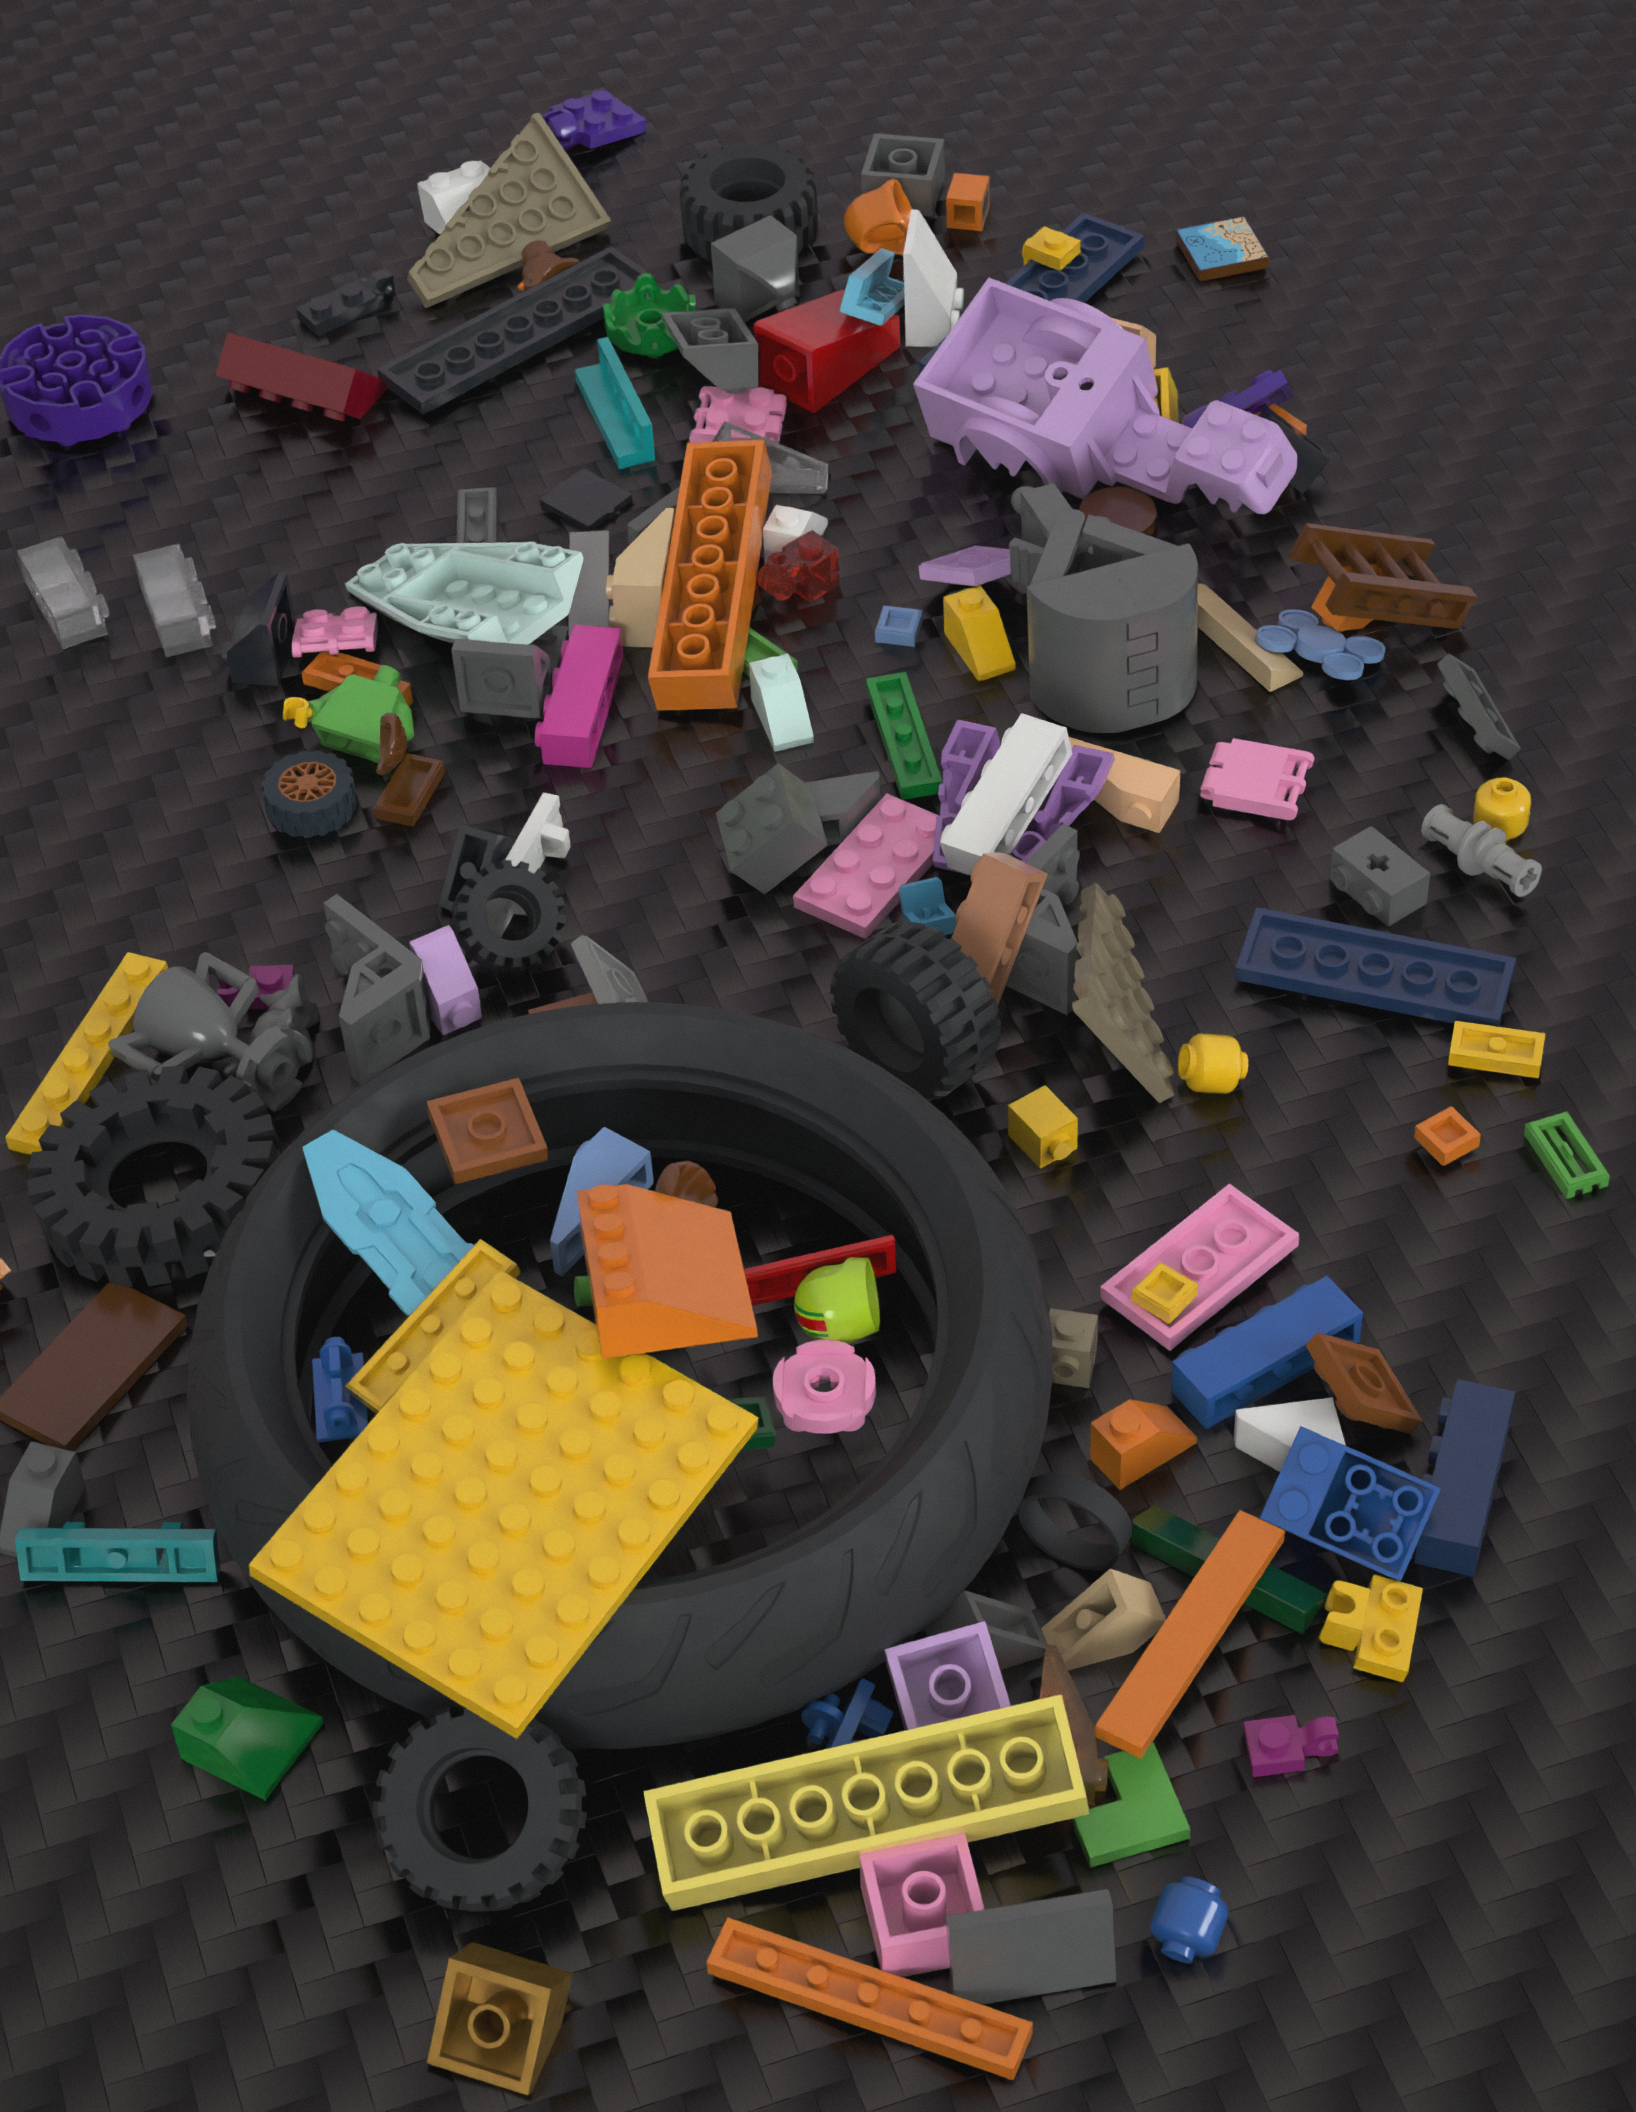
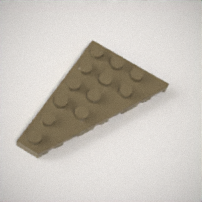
M539 112L531 116L529 123L522 132L515 136L511 141L510 147L500 155L489 169L485 179L471 192L466 203L461 205L449 220L441 235L434 243L430 244L422 259L418 260L409 271L407 280L425 308L522 267V250L533 241H545L556 252L610 227L611 219Z
M1094 883L1081 890L1082 904L1080 905V912L1085 919L1078 924L1079 943H1077V951L1082 958L1075 962L1074 977L1076 983L1073 985V990L1079 1000L1073 1002L1072 1007L1079 1018L1158 1103H1161L1175 1095L1169 1078L1174 1075V1070L1159 1045L1164 1042L1161 1030L1150 1016V1012L1154 1010V1005L1140 983V980L1144 979V973L1130 950L1135 947L1133 938L1121 921V918L1125 917L1124 908L1114 894L1108 896L1097 883Z

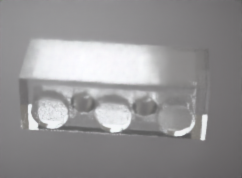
M62 536L17 551L24 582L62 649L108 634L104 620L105 617L110 616L107 603L102 594L95 595L96 587L89 571L82 572L83 565L77 550H69Z
M179 543L134 554L133 558L139 585L166 658L213 646L210 629L216 628L211 606H203L207 604L201 581L194 582L198 578L192 557L184 558Z

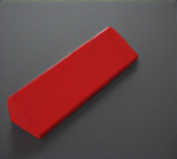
M889 1235L744 1269L751 1304L755 1306L793 1297L801 1281L812 1271L823 1266L842 1264L850 1257L869 1258L875 1277L895 1273L896 1253L894 1236Z

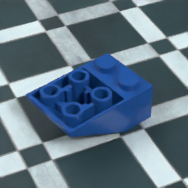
M1300 1426L1260 1519L1303 1540L1401 1582L1441 1488Z

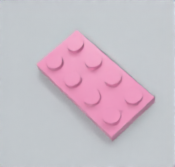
M886 793L793 895L794 907L867 939L900 902L899 886L917 882L934 864L936 817L939 815Z
M1228 1184L1100 1286V1299L1170 1351L1298 1247L1299 1233L1231 1184ZM1159 1262L1198 1284V1295L1170 1324L1131 1301V1290Z

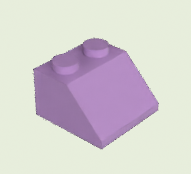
M985 1621L885 1649L886 1666L905 1731L1011 1706Z

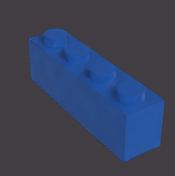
M1328 1276L1311 1285L1305 1284L1299 1287L1291 1296L1277 1304L1261 1308L1253 1317L1235 1327H1227L1207 1343L1196 1349L1191 1348L1181 1353L1176 1360L1172 1361L1171 1392L1205 1429H1208L1233 1415L1236 1409L1247 1407L1314 1369L1315 1361L1305 1345L1317 1332L1360 1343L1363 1312Z

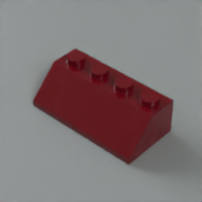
M228 332L215 375L229 380L227 388L249 394L251 387L259 389V397L281 403L282 396L292 399V407L308 412H313L314 406L324 408L323 416L345 422L346 415L361 419L387 390V387L384 385V379L360 370Z

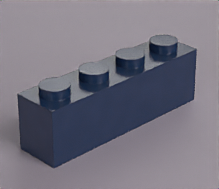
M1457 1379L1452 1398L1443 1396L1437 1425L1444 1426L1445 1428L1443 1436L1433 1435L1428 1456V1463L1435 1465L1433 1474L1424 1473L1422 1480L1441 1488L1416 1545L1415 1564L1474 1577L1511 1423L1515 1391Z

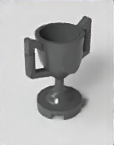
M207 952L199 956L196 973L183 966H174L156 976L146 987L138 1001L134 1013V1032L114 1038L108 1043L114 1056L126 1062L127 1065L137 1071L147 1069L149 1077L157 1082L159 1081L162 1067L184 1066L187 1070L196 1063H212L230 1054L240 1060L236 1078L247 1084L250 1094L256 1091L265 1103L266 1108L274 1113L290 1103L303 1086L302 1082L295 1079L302 1060L308 1063L312 1062V1047L308 1038L286 1025H276L265 1030L251 1045L238 1039L237 1026L259 992L257 983L251 976ZM211 974L240 990L230 1007L209 986ZM149 1046L163 1054L174 1057L161 1064L137 1049Z

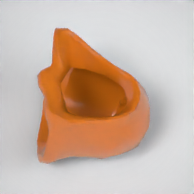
M897 179L888 180L880 188L861 194L852 201L844 213V225L847 235L866 254L876 253L883 248L895 252V255L903 256L912 207Z

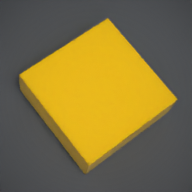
M1159 1262L1131 1290V1301L1170 1324L1198 1295V1284Z

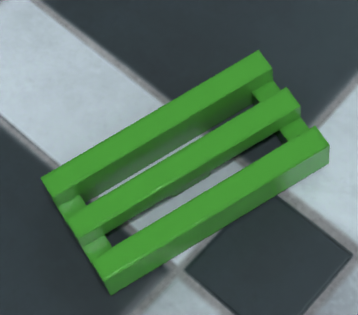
M1567 1111L1525 1124V1137L1566 1199L1575 1197V1191L1579 1189L1583 1194L1591 1192L1592 1185L1595 1184L1600 1189L1608 1186L1610 1175ZM1558 1126L1589 1173L1585 1174L1573 1157L1571 1148L1567 1142L1561 1139L1554 1127Z

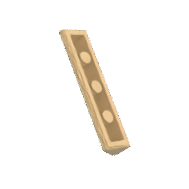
M1198 584V627L1269 692L1303 677V671L1283 653L1268 651L1260 647L1255 641L1257 630L1207 585Z

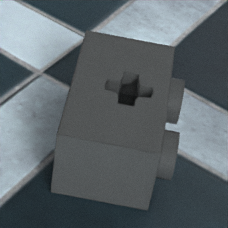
M1372 826L1332 848L1330 880L1333 881L1339 890L1345 891L1361 904L1367 913L1377 917L1386 926H1391L1427 904L1430 872Z

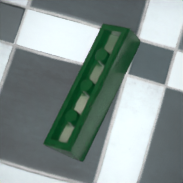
M1154 1505L1135 1517L1131 1522L1132 1534L1129 1544L1195 1577L1220 1538ZM1269 1564L1244 1601V1604L1304 1634L1324 1606L1328 1594Z

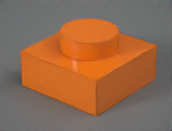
M1451 1106L1415 1126L1414 1138L1442 1166H1445L1479 1147L1481 1134Z

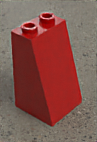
M839 290L758 320L754 323V338L758 343V386L774 389L775 394L785 395L787 400L816 413L900 348V317L894 314L881 326L839 312L845 293L844 290Z

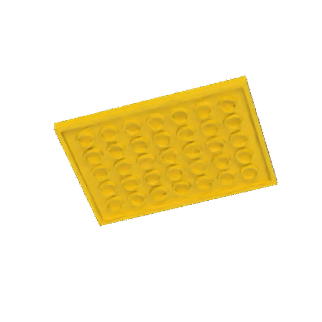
M499 1270L249 1564L250 1576L518 1739L757 1430L758 1417L646 1353L602 1359L596 1324Z

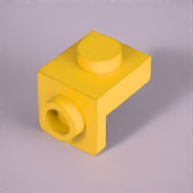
M1044 226L1024 243L1022 248L1024 266L1030 260H1034L1061 271L1081 253V240Z

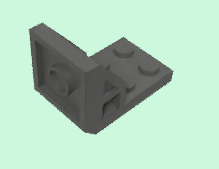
M554 625L529 645L455 639L452 647V656L460 711L465 713L544 719L545 696L547 694L552 695L553 671L555 667L561 666V646L564 640L569 641V626Z
M1062 824L1026 862V864L1046 872L1048 875L1006 986L1068 1015L1073 1010L1072 1003L1077 1001L1073 985L1076 983L1074 973L1075 962L1078 960V942L1063 906L1071 904L1079 890L1077 863L1080 852L1077 850V830Z
M336 894L323 903L327 920L325 930L330 937L332 947L330 957L334 967L342 975H349L339 1019L350 1077L362 1085L430 1039L432 1020L422 959Z

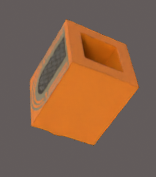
M954 173L946 197L947 228L982 231L990 207V176Z

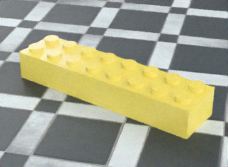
M1062 1694L643 1791L662 1893L672 1911L860 1868V1853L965 1833L968 1843L1089 1815L1087 1797Z

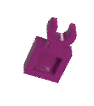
M250 966L249 976L255 979L259 992L249 1010L269 1009L260 1000V996L288 989L291 978L295 975L294 966ZM219 979L221 989H217L216 993L230 1007L240 990Z

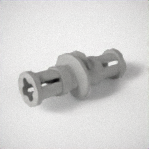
M1439 804L1432 808L1424 818L1421 829L1422 835L1430 841L1438 840L1446 845L1448 850L1456 854L1458 866L1464 873L1472 876L1485 872L1494 879H1500L1508 884L1511 892L1519 897L1529 894L1538 884L1542 872L1541 864L1533 859L1525 860L1515 854L1514 850L1506 845V834L1500 828H1493L1491 830V826L1483 820L1474 825L1468 821H1462L1454 816L1452 809L1444 804Z

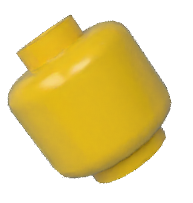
M1495 778L1486 781L1480 785L1475 794L1473 823L1475 824L1483 820L1491 826V830L1493 828H1500L1506 834V841L1518 837L1525 831L1529 823L1531 795L1524 785L1510 778Z
M1197 1034L1190 1039L1188 1044H1183L1179 1052V1076L1195 1092L1227 1094L1236 1088L1239 1080L1244 1079L1248 1072L1247 1054L1241 1052L1238 1041L1229 1035Z

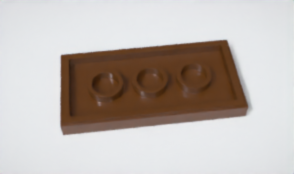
M109 1281L1 1395L0 1420L48 1446L73 1451L188 1326L186 1315L131 1287L110 1284Z

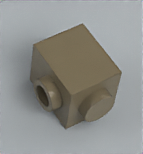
M1050 1308L1049 1317L1053 1347L1052 1383L1089 1388L1097 1353L1098 1315Z

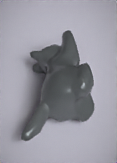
M295 974L291 978L288 989L260 996V1000L269 1009L258 1018L248 1045H251L265 1030L276 1025H286L308 1038L312 1047L313 1060L315 1057V1047L307 1030L319 1021V1009L316 1003L309 1001L302 975ZM234 1058L224 1068L223 1075L227 1077L236 1075L240 1060ZM302 1060L300 1068L307 1065L308 1062Z

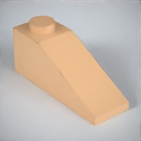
M1069 737L1071 749L1074 745L1114 754V763L1100 793L1094 800L1119 821L1160 833L1179 802L1180 770Z

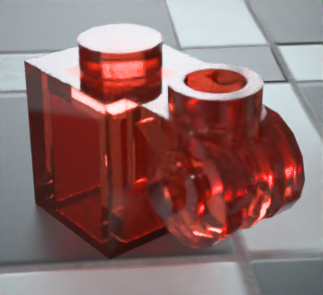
M811 530L783 546L782 552H775L769 555L768 562L759 570L756 580L758 586L766 590L778 601L787 600L796 592L811 603L840 585L838 548Z

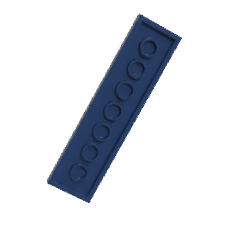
M1082 213L1062 231L1065 235L1081 240V253L1061 271L1030 260L1005 284L1048 301L1057 298H1068L1085 303L1144 248V235ZM945 338L919 361V374Z

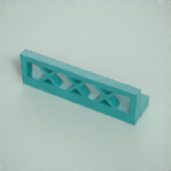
M609 338L597 339L599 364L575 369L576 383L618 469L655 461L652 423Z

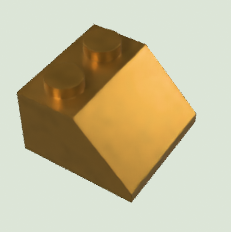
M474 1942L470 1943L449 1958L427 2063L529 2095L534 2089L562 2025L573 1973Z

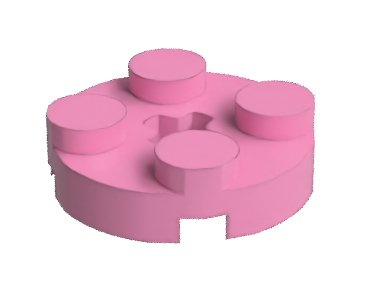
M836 1340L810 1341L796 1347L797 1354L790 1357L785 1363L783 1357L777 1364L773 1374L774 1401L776 1408L783 1415L784 1424L787 1428L797 1432L807 1431L827 1434L840 1431H855L865 1423V1415L871 1410L876 1397L875 1372L867 1358L865 1363L861 1357L854 1353V1347ZM825 1380L830 1381L831 1388H835L829 1392H818L813 1389L818 1388L820 1381Z

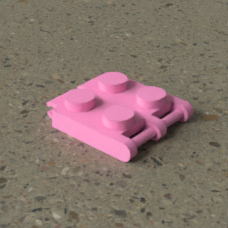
M702 387L699 393L701 406L696 409L694 419L697 422L696 428L691 431L689 440L691 443L764 440L765 445L779 443L783 425L781 422L784 421L787 397L782 394H774V389L762 387L747 388L746 392L740 394L727 393L718 387Z
M366 607L347 608L340 616H334V613L327 614L325 610H311L303 614L304 618L297 619L292 639L294 658L302 657V654L307 652L329 651L330 655L338 654L339 650L366 648V652L375 651L378 634L377 613H370Z
M1235 738L1232 739L1231 744L1218 742L1209 763L1210 767L1207 768L1200 789L1202 791L1200 796L1213 800V806L1293 820L1298 812V807L1295 805L1298 795L1302 794L1306 787V781L1304 780L1306 771L1313 766L1315 758L1312 753ZM1298 768L1296 776H1293L1295 769ZM1287 793H1290L1288 801H1285Z

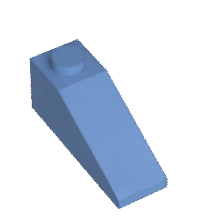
M603 1127L590 1141H585L577 1150L572 1161L550 1239L554 1272L560 1276H563L584 1255L576 1191L591 1189L603 1184L612 1186L628 1184L648 1190L654 1184L650 1151L606 1127Z

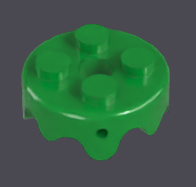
M641 274L636 279L632 289L628 291L616 289L611 295V302L603 303L607 336L616 347L632 354L656 358L664 353L674 351L678 347L663 324L661 313L696 311L695 294L688 295L680 284H675L671 290H663L658 286L651 274Z

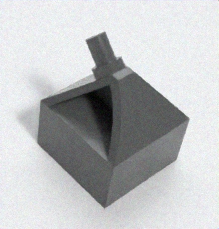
M770 215L711 243L715 304L721 309L735 308L744 323L774 308L779 313L796 307L795 304L798 303L796 298L800 296L797 235Z

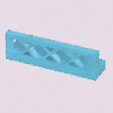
M881 248L849 275L839 312L882 326L905 305L904 282L889 278L895 252Z

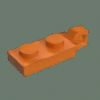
M321 651L302 672L303 683L306 685L331 691L340 686L347 676L353 674L373 680L381 665L343 653L330 655L329 651ZM400 680L397 688L401 690L407 706L410 707L414 702L410 688L411 684Z

